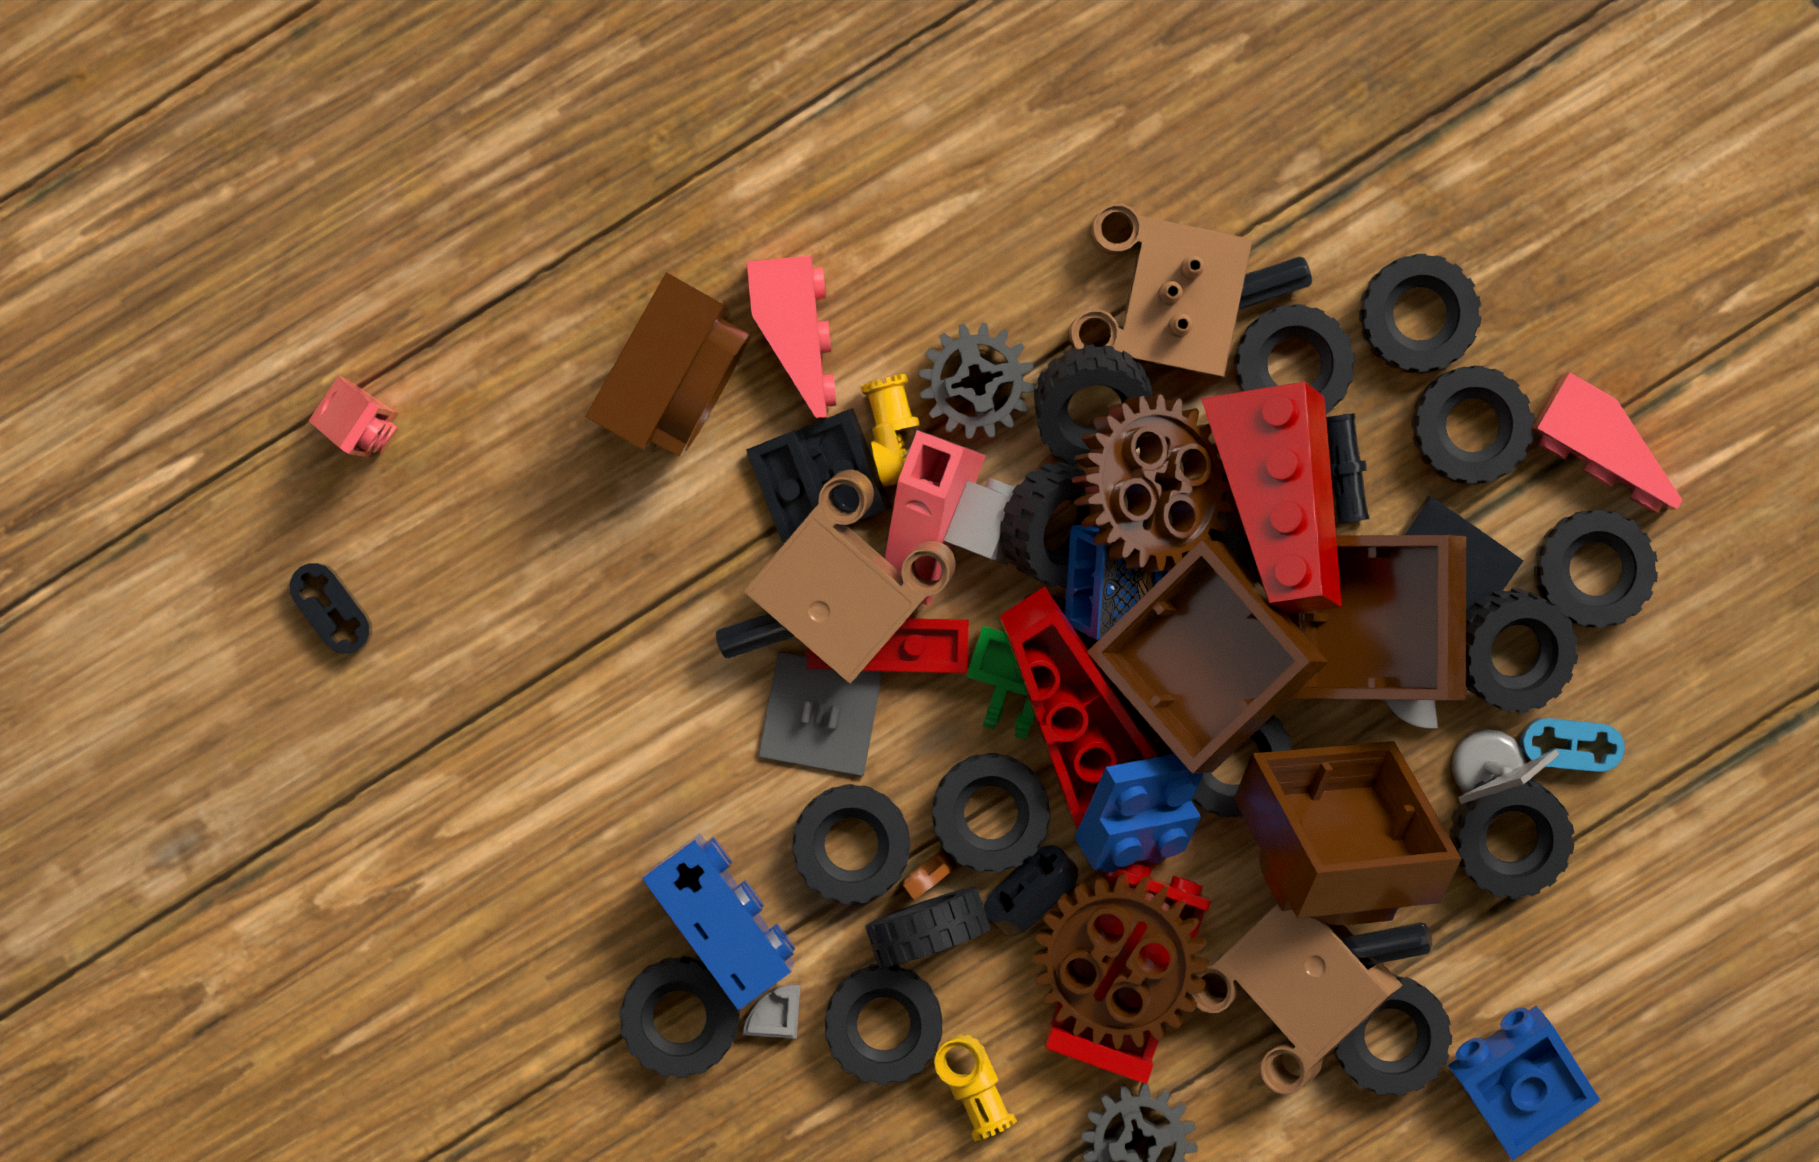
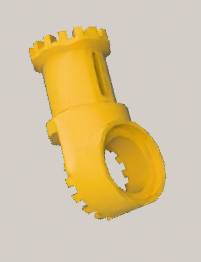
M906 373L894 375L891 378L890 376L885 377V383L882 382V379H878L877 383L876 381H871L860 385L862 394L868 395L876 426L872 429L874 440L871 441L883 487L898 484L906 461L904 454L907 452L902 447L904 442L901 441L902 436L899 432L920 426L918 417H913L910 412L904 389V385L908 382Z
M958 1034L945 1041L935 1056L936 1072L942 1081L949 1084L955 1100H962L974 1127V1130L971 1132L973 1140L986 1139L990 1136V1133L991 1136L996 1135L994 1129L1002 1132L1004 1129L1016 1124L1017 1119L1015 1115L1007 1112L995 1086L999 1081L984 1046L980 1045L979 1040L972 1038L971 1035ZM952 1047H965L973 1054L975 1066L972 1072L960 1075L950 1070L947 1065L946 1056Z

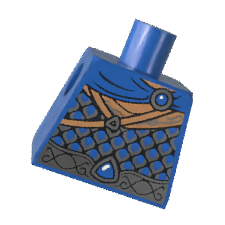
M1082 525L1071 526L1064 615L1074 629L1098 640L1169 571L1145 573L1144 568L1127 569L1126 558L1110 560L1108 558L1112 543L1094 545L1093 541L1100 530L1097 526L1083 527Z

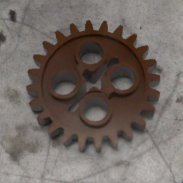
M1163 395L1126 399V403L1108 407L1109 416L1098 417L1093 420L1098 433L1082 436L1081 439L1091 451L1087 454L1075 455L1074 460L1085 467L1086 470L1085 475L1072 478V483L1085 487L1086 494L1074 502L1075 506H1089L1091 513L1083 520L1082 526L1097 525L1100 529L1093 541L1094 545L1112 543L1108 556L1110 560L1126 558L1127 569L1144 568L1145 573L1163 570L1170 571L1201 540L1212 541L1209 534L1223 533L1226 528L1217 518V515L1232 512V507L1222 500V493L1232 490L1229 482L1222 481V473L1225 472L1223 463L1218 461L1217 454L1219 451L1216 442L1210 443L1208 440L1212 433L1210 424L1196 425L1199 417V410L1197 408L1182 411L1181 399L1164 401ZM1136 442L1138 443L1140 449L1139 457L1136 452ZM1180 459L1184 467L1183 473L1180 468ZM1124 493L1127 496L1128 509H1126L1124 504ZM1169 511L1172 516V525H1170L1168 519Z
M1121 873L1115 887H1111L1105 875L1102 874L1095 880L1094 892L1087 884L1081 881L1075 887L1077 901L1064 893L1057 901L1062 913L1049 910L1045 915L1044 921L1052 929H1040L1035 940L1048 948L1038 950L1032 957V961L1046 965L1047 968L1037 975L1035 983L1051 984L1052 989L1046 994L1043 1002L1044 1004L1059 1001L1063 1007L1056 1017L1058 1022L1067 1019L1071 1015L1077 1019L1073 1030L1075 1036L1079 1035L1088 1026L1093 1029L1094 1043L1099 1044L1106 1033L1112 1034L1115 1049H1120L1126 1035L1131 1034L1134 1043L1139 1048L1146 1041L1147 1030L1160 1041L1167 1033L1164 1021L1178 1029L1184 1021L1179 1009L1191 1013L1194 1011L1198 1002L1190 993H1202L1206 986V982L1194 974L1206 971L1209 966V960L1197 957L1195 953L1204 949L1207 940L1200 937L1191 938L1190 933L1196 928L1199 920L1198 918H1190L1182 921L1179 915L1186 904L1184 900L1178 901L1171 906L1165 903L1169 887H1162L1155 895L1148 893L1149 880L1148 877L1144 876L1136 888H1130L1126 873ZM1103 914L1117 916L1124 926V933L1120 935L1106 933L1099 923V916ZM1139 922H1145L1147 930L1128 958L1126 965L1122 968L1106 996L1102 1000L1096 999L1095 991L1114 963L1116 956L1127 942ZM1149 943L1163 945L1168 950L1170 962L1158 964L1151 961L1146 955L1145 945ZM1076 958L1089 960L1096 969L1097 977L1092 979L1080 977L1072 967V960ZM1122 987L1135 989L1140 994L1143 1005L1139 1007L1126 1006L1119 999L1118 989Z

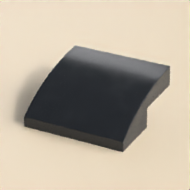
M853 408L746 449L783 545L819 504L821 489L838 472L845 470L859 471L866 475L872 483L874 490L873 502L869 510L857 521L892 508ZM840 484L834 488L833 496L839 507L844 510L858 508L860 499L853 487Z
M1427 496L1401 534L1466 537V611L1467 609L1471 610L1476 605L1475 602L1481 597L1486 598L1492 595L1493 591L1504 590L1523 563V560L1431 496Z

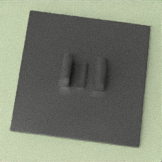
M778 652L759 757L864 776L883 671H861L850 684L835 670L807 669V657Z

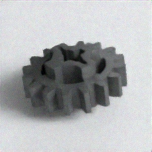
M981 323L977 335H970L965 324L959 325V339L955 341L945 333L941 334L939 338L944 347L942 352L939 353L928 349L925 353L927 358L934 363L933 369L919 371V377L931 381V387L920 393L921 399L934 398L937 403L929 413L930 417L933 419L943 413L949 417L945 429L949 433L956 428L958 423L965 425L966 439H972L976 427H983L988 438L994 437V423L998 421L1007 428H1012L1014 422L1009 414L1012 409L1026 413L1029 408L1019 399L1020 394L1034 392L1035 385L1024 382L1022 377L1023 374L1034 369L1033 363L1025 362L1019 364L1017 359L1025 348L1023 344L1020 343L1011 348L1006 346L1005 342L1008 331L1005 329L999 332L996 338L988 336L987 323ZM977 345L987 346L996 350L1008 363L994 365L981 358ZM958 350L962 364L954 377L940 380L945 362ZM973 366H978L981 374H1002L1001 377L993 378L992 382L985 385V394L982 396H976L973 388L964 389L959 387L952 389L951 386L960 384L961 380L968 378L969 368ZM1013 382L1008 401L1001 409L995 412L992 401L995 391L999 385ZM959 396L973 405L976 417L966 416L957 412L948 404L946 399Z
M1125 1083L1120 1084V1098L1115 1101L1109 1095L1103 1093L1100 1096L1105 1107L1102 1113L1091 1109L1087 1112V1117L1095 1124L1094 1129L1081 1130V1139L1093 1143V1147L1082 1153L1085 1162H1110L1112 1160L1114 1162L1120 1160L1143 1162L1140 1153L1136 1152L1134 1146H1125V1143L1132 1141V1119H1135L1138 1128L1142 1130L1145 1136H1153V1139L1146 1141L1147 1150L1144 1152L1147 1162H1156L1162 1149L1171 1146L1172 1143H1174L1173 1152L1167 1162H1187L1183 1158L1184 1153H1194L1198 1149L1195 1142L1185 1139V1135L1196 1130L1194 1121L1179 1120L1187 1109L1185 1104L1181 1101L1170 1107L1167 1104L1170 1092L1166 1088L1160 1090L1156 1097L1150 1096L1148 1083H1141L1138 1094H1131ZM1139 1106L1153 1108L1162 1113L1169 1121L1153 1122L1142 1116ZM1121 1112L1123 1121L1114 1135L1107 1136L1103 1140L1107 1125L1116 1114Z

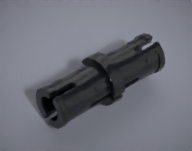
M1355 413L1326 417L1336 524L1370 519L1362 473L1367 471L1366 460L1361 461Z

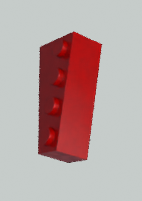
M1304 381L1201 398L1269 603L1290 615L1342 607L1324 395Z
M1044 586L999 617L1064 801L1078 830L1105 767L1160 756L1105 673L1087 653V647Z

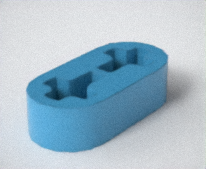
M1547 717L1537 718L1526 725L1520 737L1523 753L1530 761L1541 756V749L1532 745L1533 736L1542 735L1544 727H1551V736L1568 739L1567 749H1549L1548 752L1557 749L1559 755L1546 767L1595 772L1609 771L1621 762L1625 752L1624 740L1620 732L1612 726L1596 722ZM1597 732H1604V741L1612 743L1613 749L1611 753L1602 754L1601 762H1594L1593 753L1577 750L1578 740L1595 741Z

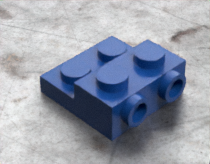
M1176 754L1105 767L1074 837L1093 870L1099 869L1104 872H1115L1120 867L1128 866L1136 861L1146 860L1151 863H1160L1168 857L1184 852L1201 818L1191 800L1204 773L1192 774Z
M1537 1005L1530 1010L1517 1008L1510 1011L1501 1020L1500 1027L1502 1029L1486 1040L1473 1038L1466 1041L1458 1048L1456 1052L1457 1059L1448 1065L1512 1161L1601 1101L1556 1029Z

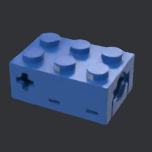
M699 833L649 869L642 879L739 1011L792 972L794 961L791 956L794 955L793 951L796 948L777 923L771 928L765 923L759 914L764 904L746 880L738 885L727 869L731 867L730 864L733 862L718 840L712 837L706 842L701 833ZM684 862L689 868L699 865L703 869V874L699 878L700 885L693 879L688 880L686 883L681 880L680 873L685 869Z

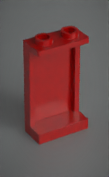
M1138 861L1128 866L1120 867L1115 872H1104L1111 887H1115L1121 873L1127 874L1130 888H1136L1144 876L1148 877V893L1153 895L1162 887H1169L1165 903L1171 906L1181 900L1186 902L1179 916L1182 921L1198 918L1199 923L1190 933L1191 938L1197 936L1205 911L1209 910L1212 902L1208 897L1201 895L1203 885L1173 875L1170 884L1152 878L1150 875L1153 867ZM1112 914L1099 916V923L1106 933L1111 935L1124 933V926L1117 916ZM1139 922L1127 942L1116 956L1114 963L1095 991L1096 999L1102 1000L1106 996L1122 968L1126 965L1128 958L1147 930L1145 922ZM1158 943L1145 945L1146 955L1151 961L1158 964L1170 962L1168 950L1163 945ZM1084 958L1073 959L1072 967L1080 977L1085 979L1097 977L1096 969L1089 960ZM1130 987L1118 989L1119 999L1126 1006L1139 1007L1143 1005L1142 998L1135 989ZM1058 1001L1044 1039L1046 1049L1141 1083H1148L1154 1066L1152 1059L1159 1043L1149 1030H1147L1145 1043L1139 1048L1134 1043L1131 1034L1126 1035L1120 1049H1115L1112 1034L1106 1033L1100 1043L1097 1044L1093 1042V1029L1088 1026L1079 1035L1075 1036L1073 1034L1077 1019L1072 1015L1060 1022L1056 1020L1059 1011L1063 1007Z

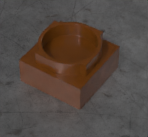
M666 272L585 417L643 450L653 453L656 445H659L682 458L699 435L752 336L727 322L730 312L724 304Z
M1336 535L1342 607L1290 615V619L1326 658L1328 663L1290 699L1466 700V537L1454 535Z
M1201 540L1087 651L1192 774L1214 772L1328 663L1326 658L1287 614L1269 603L1266 591L1224 543L1210 540Z
M1395 741L1252 753L1234 796L1241 814L1260 847V867L1280 909L1282 911L1293 910L1297 918L1310 917L1318 921L1337 925L1393 921L1400 907L1441 903L1461 861L1459 853Z

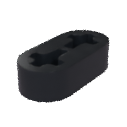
M308 563L299 567L294 572L289 583L290 594L325 644L333 651L341 654L355 653L363 649L370 642L373 633L372 622L338 574L330 566L322 563ZM308 573L315 578L323 575L327 578L328 583L323 587V591L332 604L325 607L316 596L304 597L302 591L307 587L304 577ZM335 609L338 610L345 620L356 618L359 621L360 626L355 630L356 636L359 639L354 644L349 639L338 641L335 638L334 633L339 630V625L330 614Z
M1048 845L1040 848L1032 857L1030 856L1003 880L987 897L984 904L987 919L1006 936L1022 934L1050 910L1064 893L1067 894L1075 885L1078 878V868L1075 862L1058 846Z

